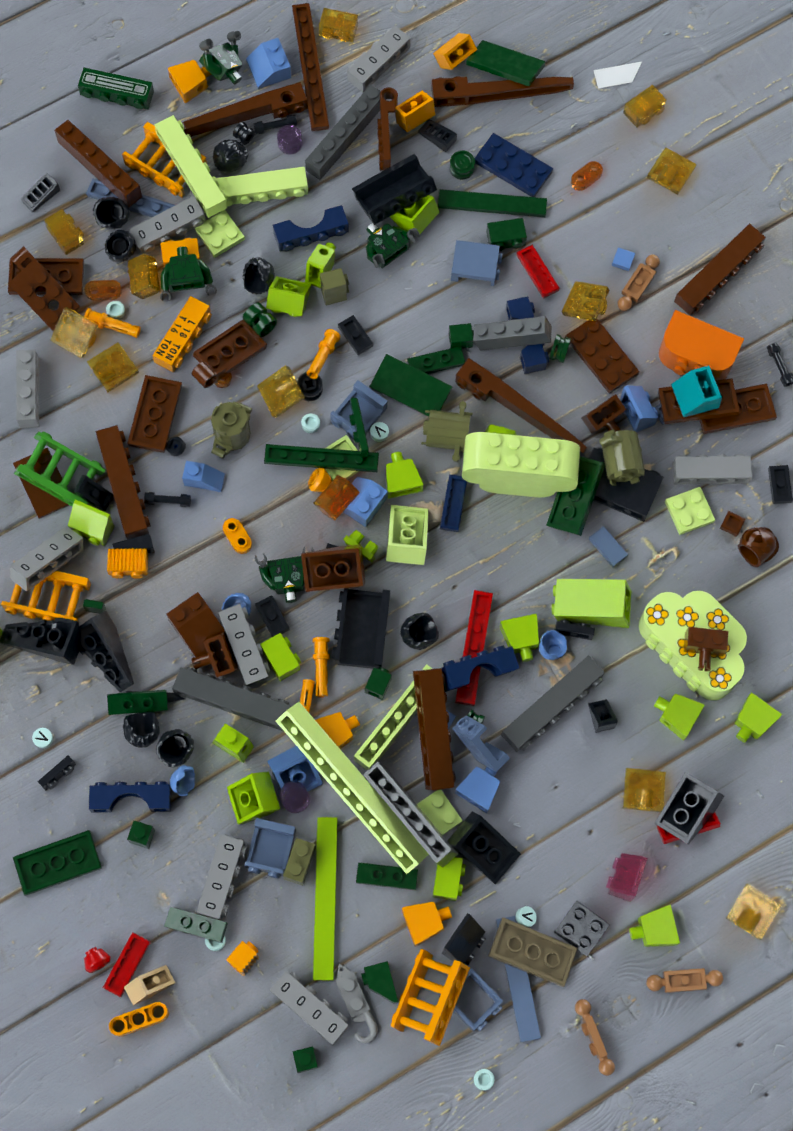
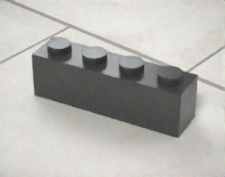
M546 316L474 324L473 341L480 351L551 343L552 326Z

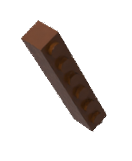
M66 120L54 130L58 143L100 180L116 197L122 199L128 208L142 198L140 185L69 120Z
M749 223L677 293L674 302L690 316L695 311L699 312L703 308L704 302L707 299L710 301L717 293L716 290L719 287L722 289L729 280L727 279L731 276L735 277L741 270L740 267L743 264L747 265L753 258L752 255L755 252L758 254L765 245L763 243L766 237Z
M118 425L95 431L126 539L149 534L147 527H151L148 516H144L142 511L146 508L143 498L139 499L138 493L141 490L138 481L134 482L133 476L136 473L133 464L129 465L128 462L131 456L128 447L124 448L123 442L126 441L123 430L119 431Z
M442 668L413 671L425 789L454 788L456 775L452 770L454 756L452 751H450L452 737L450 731H448L449 714L446 711L445 705L447 703V694L444 692L443 686L445 675L442 672Z

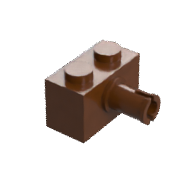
M615 394L581 417L591 433L599 430L601 427H606L608 431L613 429L615 432L621 431L615 422V418L627 409Z
M688 627L685 632L684 652L699 653L698 670L711 671V655L723 656L727 651L728 631Z
M225 632L203 640L207 653L192 658V664L196 663L193 665L196 670L212 664L216 677L226 675L238 669Z

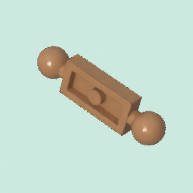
M649 255L645 260L646 265L639 264L622 290L621 294L624 296L618 300L620 310L628 311L632 307V300L636 303L638 302L656 274V271L653 269L657 268L660 264L658 256Z
M705 968L664 971L663 978L658 975L649 976L646 985L651 991H658L665 986V993L706 990V983L715 987L721 985L723 975L718 970H712L708 975H705Z
M581 999L575 1004L576 1013L583 1018L581 1028L584 1035L590 1038L591 1044H589L592 1055H596L600 1060L598 1066L600 1073L609 1076L614 1072L615 1064L607 1058L608 1054L594 1019L590 1015L591 1004L587 1000Z

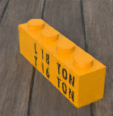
M192 296L189 297L152 355L154 363L173 373L176 368H180L184 355L191 351L195 338H199L202 333V327L211 319L212 314L209 305Z

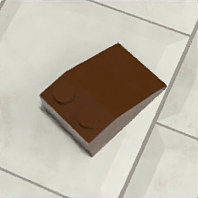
M48 448L43 449L33 467L34 472L40 475L45 472L52 459ZM31 455L14 462L15 469L20 464H27ZM57 466L50 477L51 481L55 484L62 481ZM20 478L39 519L69 506Z
M361 544L301 553L306 592L364 586L366 582Z
M198 592L166 613L168 621L195 657L207 653L203 640L225 632Z

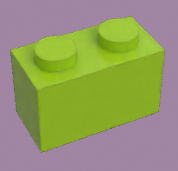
M279 633L260 644L279 681L300 671L299 664L301 660L297 653L293 654L290 647L292 645L287 637L283 638L282 634Z
M454 857L444 867L437 864L433 898L456 901L457 896L462 895L463 884H459L460 876L465 875L466 864H462L463 858Z

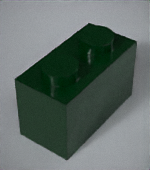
M523 218L487 223L488 243L500 246L499 251L513 247L517 249L526 246L527 235Z

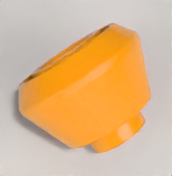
M324 468L315 469L308 481V487L313 492L328 491L332 485L331 476Z

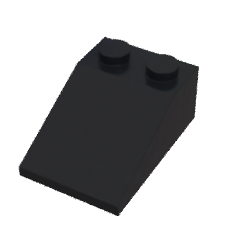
M685 772L655 824L689 844L715 813L724 795Z
M473 811L447 840L463 858L495 885L521 855L481 815Z
M467 913L445 945L442 954L453 962L457 960L468 966L475 956L472 954L475 947L480 949L486 940L483 937L485 934L484 929Z

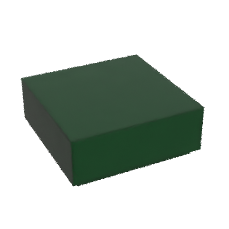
M84 600L83 607L85 611L98 614L106 611L103 602Z

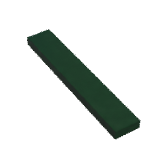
M439 189L438 208L546 217L547 198Z
M266 444L264 464L377 473L379 453L369 452L368 457L361 458L360 451Z

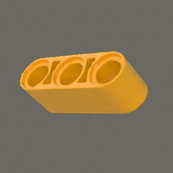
M161 1002L152 1003L114 1017L109 1023V1030L112 1034L119 1037L131 1034L165 1021L169 1016V1009ZM157 1007H163L164 1014L160 1018L154 1016V1010ZM137 1014L144 1015V1022L141 1025H136L134 1022ZM118 1021H123L125 1025L121 1032H116L114 1028Z

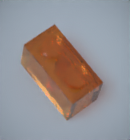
M337 475L313 504L324 515L335 521L360 492L349 480Z

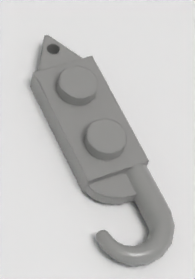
M339 964L335 982L353 1021H366L370 1029V1034L367 1037H361L358 1033H355L354 1036L362 1043H369L377 1036V1024L354 971L351 972Z

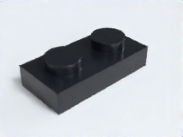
M354 315L338 324V328L357 355L373 347V342Z
M788 465L769 466L772 503H792L793 497Z
M82 475L74 490L76 494L101 511H106L114 496L86 475Z
M272 595L255 603L271 637L290 630Z
M568 620L556 622L554 630L564 636L587 640L593 639L595 628H592L589 624L580 623L575 625L571 624L572 622Z
M67 755L37 782L45 791L47 789L51 790L59 783L58 780L62 776H67L74 770L76 764Z

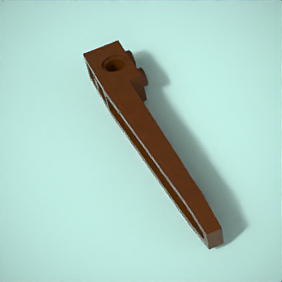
M439 77L432 79L431 91L434 107L471 105L572 90L574 79L573 77L536 78L530 86H526L511 80L468 83L467 77Z
M301 82L184 121L182 122L183 131L186 135L189 134L192 137L272 113L274 119L284 118L289 114L301 113L308 109L307 98Z
M470 358L467 359L457 372L456 384L461 389L470 391L476 399H482L486 402L490 396L552 439L575 442L580 446V451L583 454L586 452L587 447L572 433L500 378ZM478 379L480 383H473L472 380Z

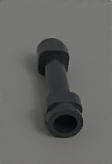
M288 115L286 119L267 123L258 121L253 123L255 134H263L264 130L288 126V128L297 126V120L295 115Z
M777 343L768 345L769 356H773L781 374L780 380L784 387L792 385L793 375L788 373L780 355L781 349Z
M145 492L144 504L154 505L156 502L180 504L181 507H190L191 495L181 494V497L155 495V492Z

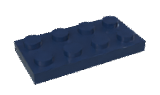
M495 133L490 136L475 157V164L531 197L536 196L553 172L551 166Z

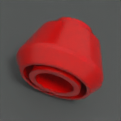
M94 947L88 950L84 958L85 970L88 973L100 970L110 963L111 956L102 948L97 949Z

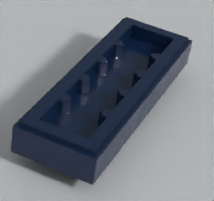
M449 474L440 524L441 530L459 532L467 481L462 476Z

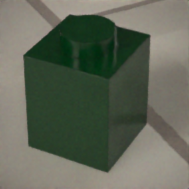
M471 323L449 325L450 348L459 346L462 349L473 347L474 330H472Z
M382 667L378 669L373 668L365 686V693L383 700L392 680V674H389V671Z
M134 820L127 840L131 844L149 849L155 829L151 825Z
M313 1046L292 1051L297 1073L318 1068Z

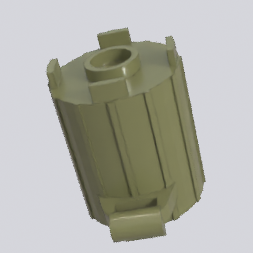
M461 401L459 403V413L425 410V413H430L429 420H425L423 424V435H427L426 442H421V445L455 450L452 460L458 462L460 460L459 452L464 453L465 437L469 432L470 416L473 415V413L464 412L467 406L466 402Z
M227 402L215 407L211 419L215 435L211 453L223 459L231 451L242 449L249 442L251 434L249 420L252 408L237 402Z
M614 429L605 432L603 438L599 439V442L602 445L610 484L616 486V482L631 481V484L640 482L639 477L644 476L645 469L638 433L632 430L615 432Z

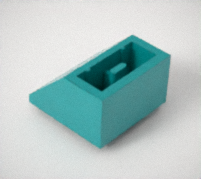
M709 365L691 370L671 384L683 418L720 407L722 397Z

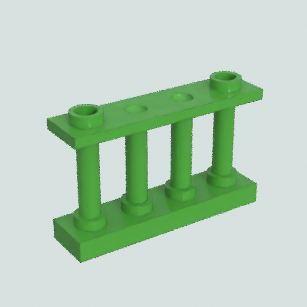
M37 432L33 438L39 442L27 464H20L14 474L72 507L75 499L88 504L78 494L68 491L67 486L79 464L89 470L86 476L92 480L95 474L100 476L106 469L102 468L99 462L90 461L53 440L50 434ZM48 446L55 450V453L45 472L40 475L34 472L33 467L44 447ZM64 455L71 459L72 462L61 483L55 484L51 481L50 477L60 458Z

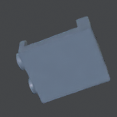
M456 240L451 281L458 282V278L461 277L490 281L491 286H494L495 280H499L500 269H497V264H501L502 253H499L500 246Z
M359 380L353 385V391L338 409L330 413L332 424L337 428H343L352 439H354L353 432L356 431L355 426L350 424L349 415L352 414L350 399L357 398L359 401L365 434L385 412L388 403L387 400Z
M465 716L452 728L473 757L493 771L497 772L510 759L507 753L488 742L483 743L480 736L487 728L476 720Z
M256 818L247 861H245V868H249L248 872L260 874V871L268 873L267 876L279 879L285 872L296 828Z

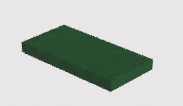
M484 40L480 42L476 47L477 50L466 60V65L526 86H530L545 67V61Z
M388 354L385 355L369 386L428 417L430 413H425V410L441 411L453 388L451 385Z
M580 456L578 485L572 491L557 492L546 526L575 535H582L605 463Z
M90 830L13 857L25 896L102 869Z

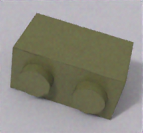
M342 268L320 273L321 292L325 305L346 301L347 293H349V280L347 274L343 275Z
M299 838L295 839L283 874L284 880L303 886L316 849L314 843Z

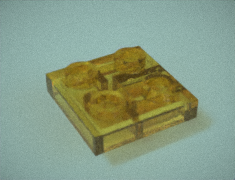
M665 147L648 173L647 178L678 195L697 164Z
M575 281L561 312L564 316L596 321L598 315H603L606 312V297L610 290L607 286Z
M65 307L50 341L74 355L84 358L88 348L96 340L97 335L95 332L98 324Z
M119 342L87 361V364L107 393L139 373Z
M286 365L257 385L272 417L275 418L305 398L290 367Z
M626 768L623 808L661 812L664 807L666 772Z
M746 883L727 914L726 919L757 939L762 940L782 905Z

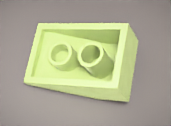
M391 505L386 561L424 565L427 550L429 509Z

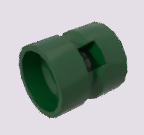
M260 302L251 305L243 314V320L249 326H253V330L260 337L268 335L277 325L275 317L271 313H267V309Z

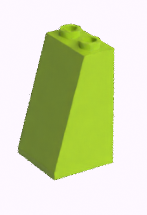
M557 579L556 585L553 586L555 603L552 604V615H554L557 621L568 620L572 623L629 628L632 591L626 580Z

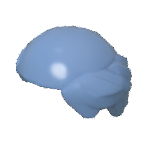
M243 593L231 594L223 602L222 610L240 604L242 608H246L250 616L251 601Z
M556 630L544 633L538 645L541 655L548 660L561 658L567 650L566 637Z
M180 766L170 777L171 789L179 796H188V792L194 789L195 773L193 767Z

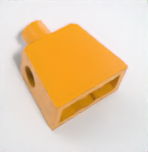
M195 60L168 68L169 78L184 103L189 102L206 90L208 87L206 77L212 75L204 66L200 68Z
M341 712L315 720L339 749H342L353 740L351 730L360 726L355 715L345 720Z
M434 902L402 908V913L414 946H418L444 930L442 921L452 918L448 906L437 910Z

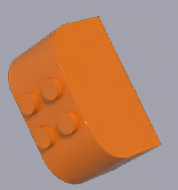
M675 310L659 348V358L664 366L673 370L678 375H685L691 370L709 365L715 381L727 378L744 338Z

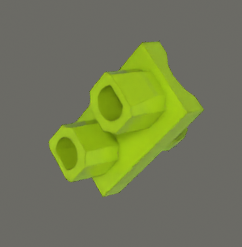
M355 530L349 537L346 535L343 540L348 546L358 545L363 540L364 535ZM370 540L364 548L361 546L362 556L373 563L376 559L374 555L379 547Z

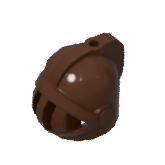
M754 527L746 530L737 545L743 558L753 567H759L761 564L771 560L779 550L777 538L766 527Z

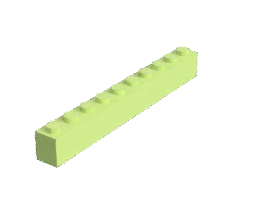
M300 702L290 707L276 720L278 725L406 874L429 855L388 804Z

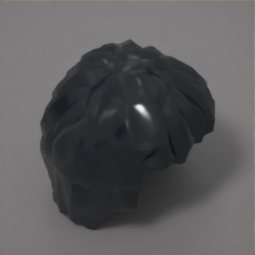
M223 140L214 147L213 162L215 167L223 173L236 171L247 163L248 150L237 140Z
M103 197L94 204L93 215L95 216L96 223L102 228L118 229L122 228L128 221L130 209L122 199Z
M116 230L110 233L105 241V253L112 261H127L136 251L135 240L129 231Z
M253 257L245 264L243 270L244 289L256 295L267 292L275 277L273 266L264 258Z
M416 613L406 618L400 629L403 642L413 649H425L439 639L437 626L428 613Z
M140 712L127 715L124 718V737L131 745L138 748H146L157 740L160 728L155 713Z
M180 729L166 731L157 743L156 754L168 767L185 764L194 750V740L190 734Z

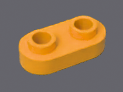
M235 518L227 519L223 524V532L233 549L239 554L249 552L252 547L251 538L241 522ZM235 525L236 527L235 529L231 530L229 529V526ZM244 540L245 544L240 545L239 541Z

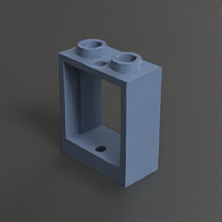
M470 967L466 980L471 977L495 1002L475 1023L455 1006L454 1012L474 1032L476 1029L480 1031L488 1023L485 1019L490 1014L495 1016L503 1008L500 1005L503 1000Z

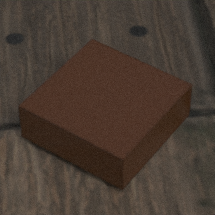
M728 511L720 529L737 537L745 518Z

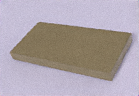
M502 917L488 956L546 981L565 987L578 948Z

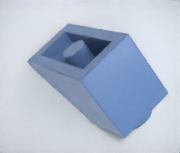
M186 461L182 479L184 486L221 492L225 473L203 463Z

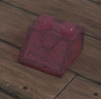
M621 853L619 858L615 857L612 869H615L613 877L609 876L606 888H609L607 894L631 902L636 897L648 858Z

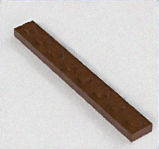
M310 4L292 5L311 131L328 130L329 122Z

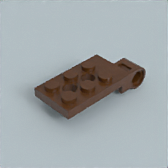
M391 87L384 88L380 92V119H377L379 171H384L391 167L388 113H395V107L398 106V93Z
M24 246L10 258L21 272L8 284L54 332L80 308L79 304ZM39 287L46 288V294L43 297H39L36 294V290ZM56 300L59 302L57 310H50L49 303Z
M241 320L193 352V357L199 364L193 369L191 374L204 388H208L265 350L267 343L244 320ZM240 340L244 341L246 344L240 346L236 342ZM229 350L232 354L224 355L222 351Z

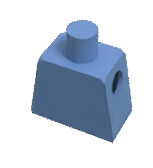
M476 767L456 788L455 794L487 814L500 784V781L494 777L497 772L488 767L485 770Z

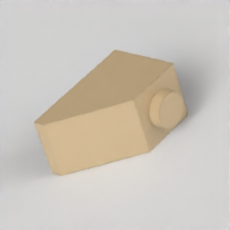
M167 965L136 977L124 989L132 1004L136 1005L174 985L176 982Z

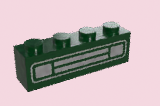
M84 67L78 83L80 95L85 98L92 97L103 102H115L122 106L129 105L137 109L149 110L154 94L152 82Z

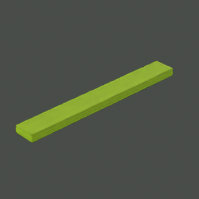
M317 817L313 981H334L338 819L336 817Z

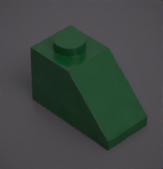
M388 961L364 967L365 972L361 973L363 984L368 985L369 990L389 1002L397 1004L398 999Z

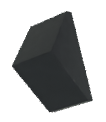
M607 699L588 703L595 733L611 730L616 727L618 720Z

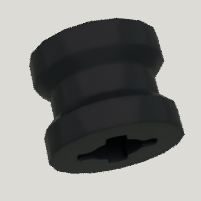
M245 122L239 123L233 131V136L236 139L239 138L243 145L248 144L255 135V131L252 128H248Z

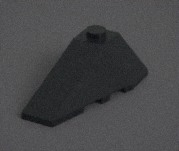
M107 611L90 618L80 625L81 648L79 652L82 655L86 654L92 660L91 664L94 667L98 666L104 672V677L119 692L132 686L134 681L119 634Z
M55 618V620L50 621L38 620V622L6 624L0 638V643L58 662L74 665L81 648L79 622L65 618Z

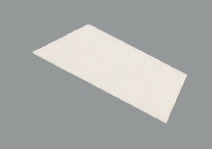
M642 62L593 70L598 89L632 83Z

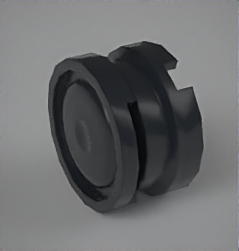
M305 372L298 378L297 393L305 401H315L319 399L323 392L322 379L319 375L317 379L310 378L312 372L309 376Z

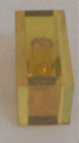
M324 8L319 23V36L339 39L343 42H354L358 27V15Z
M651 85L627 102L623 113L637 128L642 124H647L654 115L661 114L665 109L666 99L654 85Z
M63 209L44 219L47 230L65 255L84 245L82 239L84 237L83 232L79 227L76 228L73 225V218L69 213L66 214Z
M144 253L128 260L131 293L141 299L159 293L160 285L156 259Z

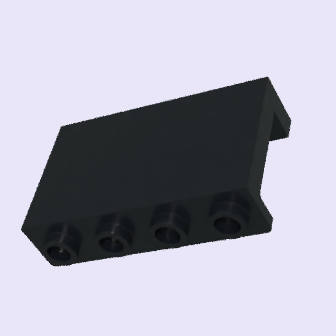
M413 154L353 187L352 191L361 208L371 222L376 225L437 191V187L433 177L428 176L421 167L418 157Z
M593 448L589 459L605 463L602 448ZM605 466L593 501L644 522L664 477L657 471L645 469L644 476L639 477L640 482L631 484V481L616 482V486L610 484Z
M344 588V591H340L339 603H342V608L337 611L336 620L340 621L339 628H335L334 640H337V647H333L332 651L335 665L370 669L382 667L390 590H383L381 593Z

